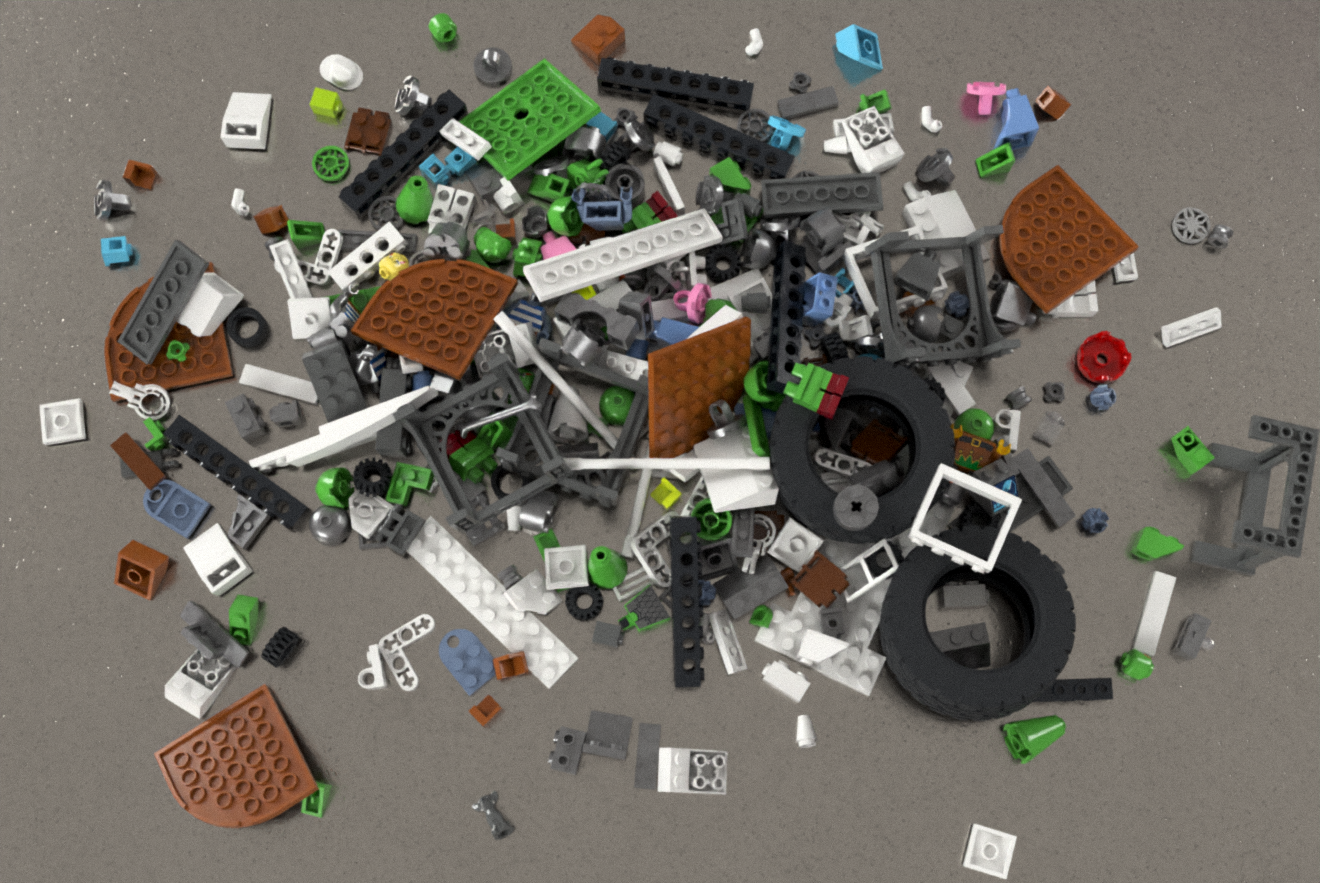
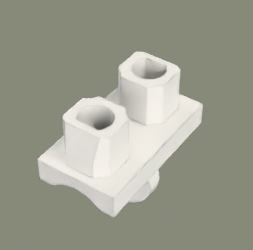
M695 251L688 253L689 256L685 258V262L680 261L679 267L674 269V275L680 276V282H685L687 278V291H691L697 283L707 284L706 274H696V269L705 268V257L695 255Z

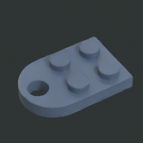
M163 480L152 490L147 488L143 497L144 508L151 517L189 539L211 506L207 501L171 480ZM156 490H160V499L154 501L152 499V493Z
M455 629L448 632L442 638L439 645L440 659L469 696L473 695L496 676L493 664L494 657L475 634L466 629ZM453 636L458 637L460 641L456 648H451L448 645L449 639Z

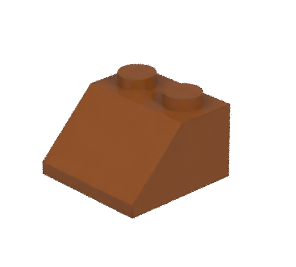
M596 15L571 39V42L599 66L601 58H607L625 41V29L611 17Z
M132 540L118 552L114 584L151 600L167 572L169 556Z

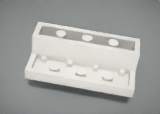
M622 280L588 300H594L601 306L613 308L620 313L618 307L619 300L631 289ZM554 318L553 322L558 329L560 337L563 339L571 326ZM588 321L597 326L598 328H602L605 326L603 323L598 321Z

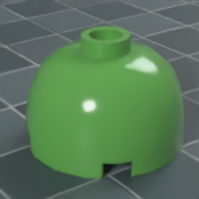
M572 196L556 199L551 204L547 213V218L553 231L563 236L578 235L584 224L581 221L576 206L578 203L572 200Z
M768 361L755 364L747 371L744 377L746 393L752 400L759 403L773 402L780 398V393L766 389Z
M617 385L606 389L599 401V410L602 418L614 426H624L635 393Z
M968 409L955 419L954 429H958L962 425L963 431L991 440L994 435L995 425L993 419L982 409Z
M331 468L323 472L315 487L320 501L326 506L336 508L348 507V499L354 493V487L350 488V481H353V477L346 468Z
M710 498L699 501L691 512V516L695 515L701 523V533H697V535L705 540L720 539L719 537L729 532L732 525L731 512L714 513Z

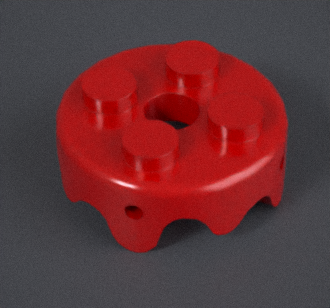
M1101 331L1089 336L1080 345L1076 358L1078 368L1083 376L1094 383L1107 384L1119 379L1125 373L1132 356L1122 339L1113 337L1109 331ZM1104 355L1107 358V363H1099L1097 356Z

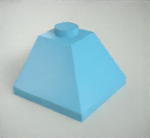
M855 24L836 33V46L839 52L875 69H883L876 33Z

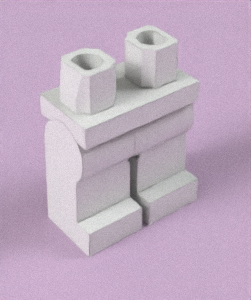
M438 184L427 220L429 223L428 233H431L436 224L440 222L447 223L448 221L455 222L466 230L470 214L477 202L475 194L459 189L456 192L455 188Z
M1095 280L1048 314H1052L1053 318L1093 317L1098 312L1097 295L1094 294L1096 292Z

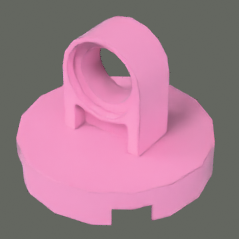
M973 82V85L967 83V92L979 95V115H990L992 95L1006 94V84L1000 83V87H996L994 82Z
M697 283L691 291H678L673 297L676 308L686 311L690 322L703 323V319L706 317L705 304L708 302V298H712L711 288L709 285ZM681 298H688L685 303L678 302Z

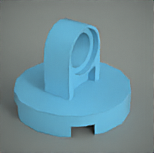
M770 115L768 124L776 128L771 146L780 150H787L793 135L803 137L806 129L796 123L794 125L789 120Z

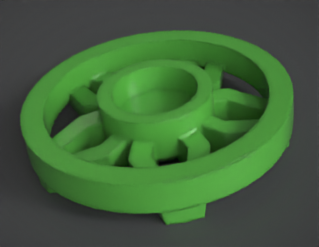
M325 146L319 149L312 160L315 174L325 181L341 180L347 173L350 164L346 152L337 146ZM326 151H329V152L327 153V156H322V155H321L322 153H324V152H326ZM337 151L342 153L344 157H338ZM316 162L321 165L319 171H317Z

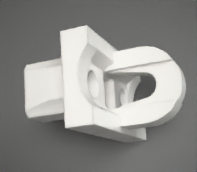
M845 293L840 298L835 296L833 315L824 320V323L831 328H839L838 322L846 319L852 308L849 305L853 299Z

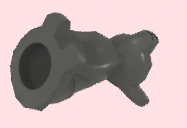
M493 791L491 795L482 796L478 803L473 804L472 807L477 812H485L486 820L491 827L492 836L495 840H501L509 836L514 831V827L511 826L508 820L505 821L502 814L494 808L498 800V794L496 791Z

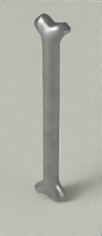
M533 393L527 402L469 423L459 421L455 427L460 431V436L465 439L467 433L471 430L530 409L540 411L542 404L537 401V395Z

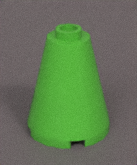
M421 176L411 177L396 199L398 214L406 222L419 224V222H426L428 220L434 197L426 179Z
M604 546L596 547L591 552L587 563L588 578L600 589H612L621 584L628 570L624 556L611 548Z
M1056 715L1009 722L1003 728V732L1007 730V737L1004 738L1005 743L1015 759L1020 758L1022 760L1020 763L1025 764L1065 734L1066 725L1063 719Z

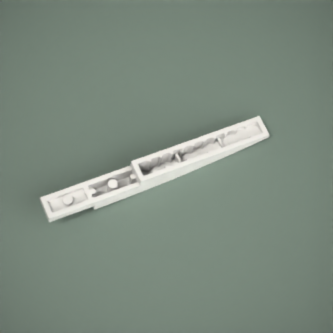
M426 386L319 426V435L249 461L250 466L260 473H268L275 467H284L289 464L300 467L350 446L396 421L393 413L397 412L400 406L412 404L414 407L419 408L439 395L438 391L430 386Z

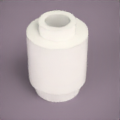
M658 142L653 156L656 158L660 156L664 163L675 167L676 164L681 163L684 153H681L682 148L667 142Z

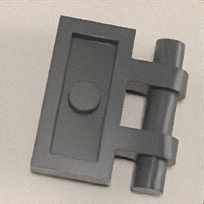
M396 503L393 509L388 511V516L382 526L379 525L377 528L378 532L374 539L381 543L384 536L388 537L385 545L404 556L426 521L409 510H406L404 515L401 516L399 513L403 507ZM395 520L399 523L394 531L391 532L389 530Z

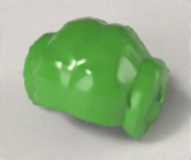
M482 227L474 235L476 251L486 261L491 263L500 262L509 255L512 247L511 242L492 232L489 228Z

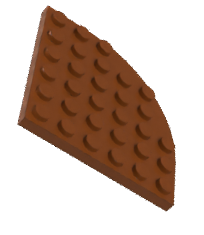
M1059 165L1027 185L1014 197L1005 212L1001 224L1003 225L1004 233L1000 235V249L1004 263L1017 284L1046 314L1133 254L1139 247Z
M436 259L421 262L400 271L399 275L391 281L387 280L373 295L352 327L351 332L357 337L461 380L495 323L493 319L504 309L516 289L518 280L466 260L445 261V259Z
M209 262L210 264L204 273H215L214 264ZM154 277L148 279V282L139 288L136 287L116 309L109 324L110 329L105 339L104 349L110 390L114 381L130 388H134L137 383L142 386L154 384L161 386L165 390L233 376L224 321L211 336L202 337L192 334L190 328L176 321L152 364L144 363L118 342ZM177 340L182 344H189L190 348L186 352L185 361L180 362L178 359L167 358L166 353L171 341ZM110 394L113 402L125 400V398Z
M742 317L648 354L649 458H675L693 450L695 444L708 439L710 436L707 430L715 425L709 412V407L717 400L722 399L727 402L731 412H733L744 388V377L750 368V318ZM717 406V410L722 414L721 408Z
M263 684L154 753L167 785L180 806L195 818L217 827L243 828L261 824L278 816L319 790L266 684Z

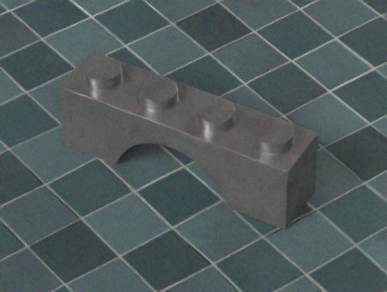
M569 292L564 294L554 309L557 320L569 326H572L577 319H582L580 323L587 321L603 323L607 326V335L610 343L625 350H629L640 331L637 320L630 315L624 316L610 307L605 308L594 300H586L578 293L572 294Z

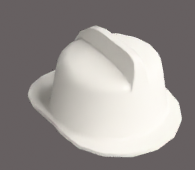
M338 54L330 55L320 65L322 77L343 90L355 89L363 80L361 68L351 59Z

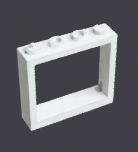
M919 225L899 231H908L909 240L925 239ZM878 239L847 248L842 257L870 320L880 319L879 309L875 306L856 261L870 257L871 255L865 256L864 248ZM940 269L929 300L932 299V301L943 298L948 288ZM915 294L896 300L898 313L905 311L911 306L919 307L927 300Z
M941 463L935 472L907 537L911 538V542L916 543L918 546L923 547V545L931 547V551L935 554L951 556V560L955 563L971 565L972 570L975 572L989 573L992 571L1022 499ZM942 478L1010 508L987 562L919 531Z

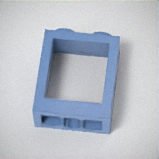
M819 272L804 282L805 296L803 301L806 304L803 305V325L813 327L833 315L838 277Z

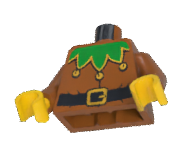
M954 424L950 426L953 429L955 447H953L955 451L954 465H957V470L968 475L970 470L975 472L998 460L1002 455L1010 453L1011 444L1004 447L1003 439L999 440L998 447H996L997 444L991 440L963 431L962 425L958 429H954Z

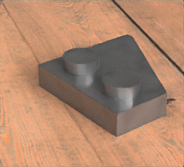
M239 494L236 499L238 501L236 512H233L232 525L229 527L227 537L246 550L271 517Z

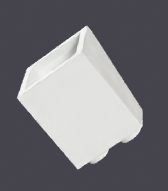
M214 272L204 273L177 322L186 325L191 329V333L198 337L211 336L242 300L244 295Z

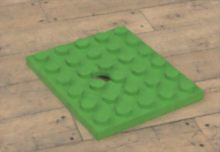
M544 58L459 122L490 143L492 147L482 157L509 181L600 113L601 109L597 103ZM518 112H529L528 116L524 119H516Z

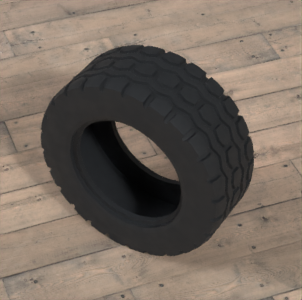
M863 356L855 357V359L850 357L833 361V363L821 365L819 367L829 372L849 377L838 403V408L863 405L878 409L891 417L901 428L903 434L910 438L908 442L909 464L903 482L896 489L883 496L876 497L879 504L878 514L867 528L859 531L842 528L836 522L833 514V504L839 493L831 489L819 477L812 464L809 451L810 434L824 416L794 403V398L786 395L776 413L769 442L771 469L779 488V497L799 522L808 526L813 532L821 536L824 535L829 539L853 544L880 542L884 538L895 537L912 527L938 466L942 463L953 468L955 438L953 429L950 427L952 424L947 410L943 409V403L934 390L931 391L929 389L930 386L918 375L914 376L913 372L899 364L897 366L893 365L891 361L880 358L874 360L872 357ZM941 479L927 513L942 496L949 482L948 480ZM852 504L853 507L851 508V510L853 512L856 510L860 512V506L858 504Z
M963 526L961 529H948L940 532L939 535L935 534L931 537L987 562L1001 529L987 526L980 528V526ZM1008 532L992 571L989 573L984 572V574L973 571L972 566L964 563V565L953 562L951 560L952 557L944 554L941 556L931 551L932 548L927 545H923V547L916 546L898 566L881 608L879 623L883 652L887 656L886 660L892 673L897 675L896 679L906 691L909 690L912 693L911 696L923 705L927 704L931 710L942 715L949 714L950 717L960 720L986 721L991 720V718H1003L1031 704L1062 672L1074 645L1075 636L1073 633L1076 631V616L1073 612L1075 609L1070 591H1067L1068 586L1060 571L1057 572L1055 570L1057 568L1046 554L1042 555L1040 553L1041 550L1029 541L1024 542L1022 537ZM960 579L981 580L1001 589L1015 603L1024 625V643L1018 659L1000 668L977 670L962 666L948 658L934 643L928 631L926 623V603L928 597L942 585Z

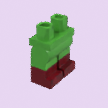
M656 191L651 195V198L632 210V218L627 224H624L622 232L626 234L632 230L645 228L678 216L670 206L668 207V203L659 191Z
M796 363L791 375L802 380L799 385L788 381L783 393L794 398V403L832 419L849 377L834 374L811 363H808L807 366Z
M459 430L448 436L447 457L452 469L460 475L463 481L469 478L477 484L485 475L481 471L482 468L488 474L493 473L497 468L498 463L492 458L494 451L488 448L484 442L480 441L473 434L472 430L467 433L465 439L460 436Z

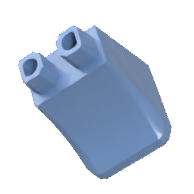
M1018 88L1008 90L1006 92L1007 99L1002 102L1004 108L1001 114L1002 131L998 136L994 149L1009 142L1012 151L1031 146L1039 126L1027 96H1021Z
M662 317L661 322L654 320L655 331L648 338L656 340L659 347L665 348L687 339L699 327Z

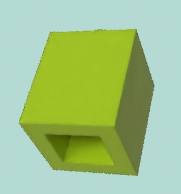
M315 87L309 104L313 113L336 118L337 113L342 109V101L338 93Z

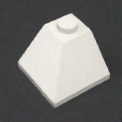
M807 629L797 657L801 658V663L812 666L813 663L818 664L843 652L849 643Z

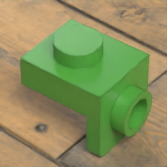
M885 89L870 96L860 95L861 102H859L861 111L875 106L878 113L881 114L892 109L888 92Z
M151 417L147 418L143 423L154 438L147 442L145 447L150 451L161 450L169 440L163 432L166 429L159 420L155 421Z

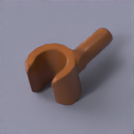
M787 567L780 573L788 585L790 595L793 596L795 591L793 585L788 580L794 578L795 575L791 568Z

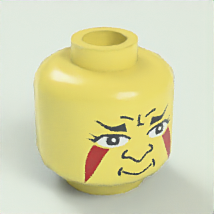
M396 252L386 256L379 263L381 277L391 281L399 275L400 271L409 267L408 259Z

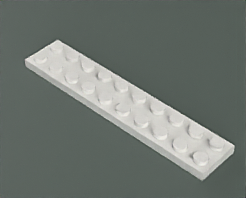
M705 208L524 266L523 272L539 301L542 302L720 243L723 236Z
M432 516L426 520L407 551L512 653L524 651L528 669L550 689L579 658L530 611H517L503 595L506 591L504 586Z

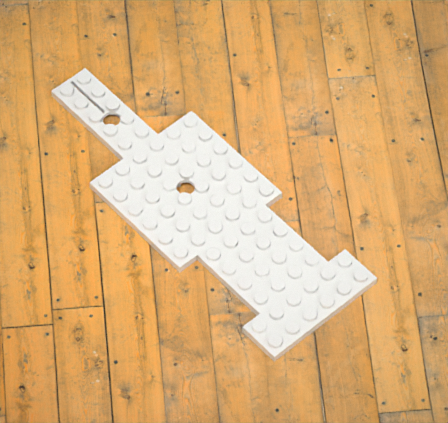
M957 361V364L950 365V367L965 387L973 367L964 364V362ZM926 371L923 379L929 377V379L932 380L931 376ZM945 398L942 407L947 410L949 417H951L954 409ZM900 428L897 434L901 435L902 437H905ZM908 444L896 455L903 465L905 475L909 464ZM840 461L838 467L840 469L850 468V464L847 461ZM905 475L899 477L900 483L903 482ZM937 502L925 515L919 531L929 536L939 535L940 532L945 530L955 506L948 508ZM911 528L895 537L886 539L887 542L892 541V544L899 546L898 549L902 550L904 560L909 552L918 546L916 543L911 542V538L907 537ZM813 532L825 538L819 552L839 569L867 551L874 544L870 542L865 544L839 542ZM881 552L876 557L877 564L882 568H887L892 563L886 552ZM860 562L845 572L847 575L846 580L850 584L847 587L850 595H853L870 583ZM893 577L882 580L850 603L846 601L844 593L841 595L837 592L833 593L837 599L828 609L841 607L845 633L840 635L841 638L839 640L845 641L849 645L843 652L818 664L813 663L810 666L801 663V658H798L797 654L807 629L821 633L818 612L826 608L823 605L820 608L817 607L801 592L792 611L774 603L771 604L770 608L773 611V617L769 627H760L754 641L869 696L886 657L867 648L880 622L882 603ZM834 620L829 621L830 627H836Z

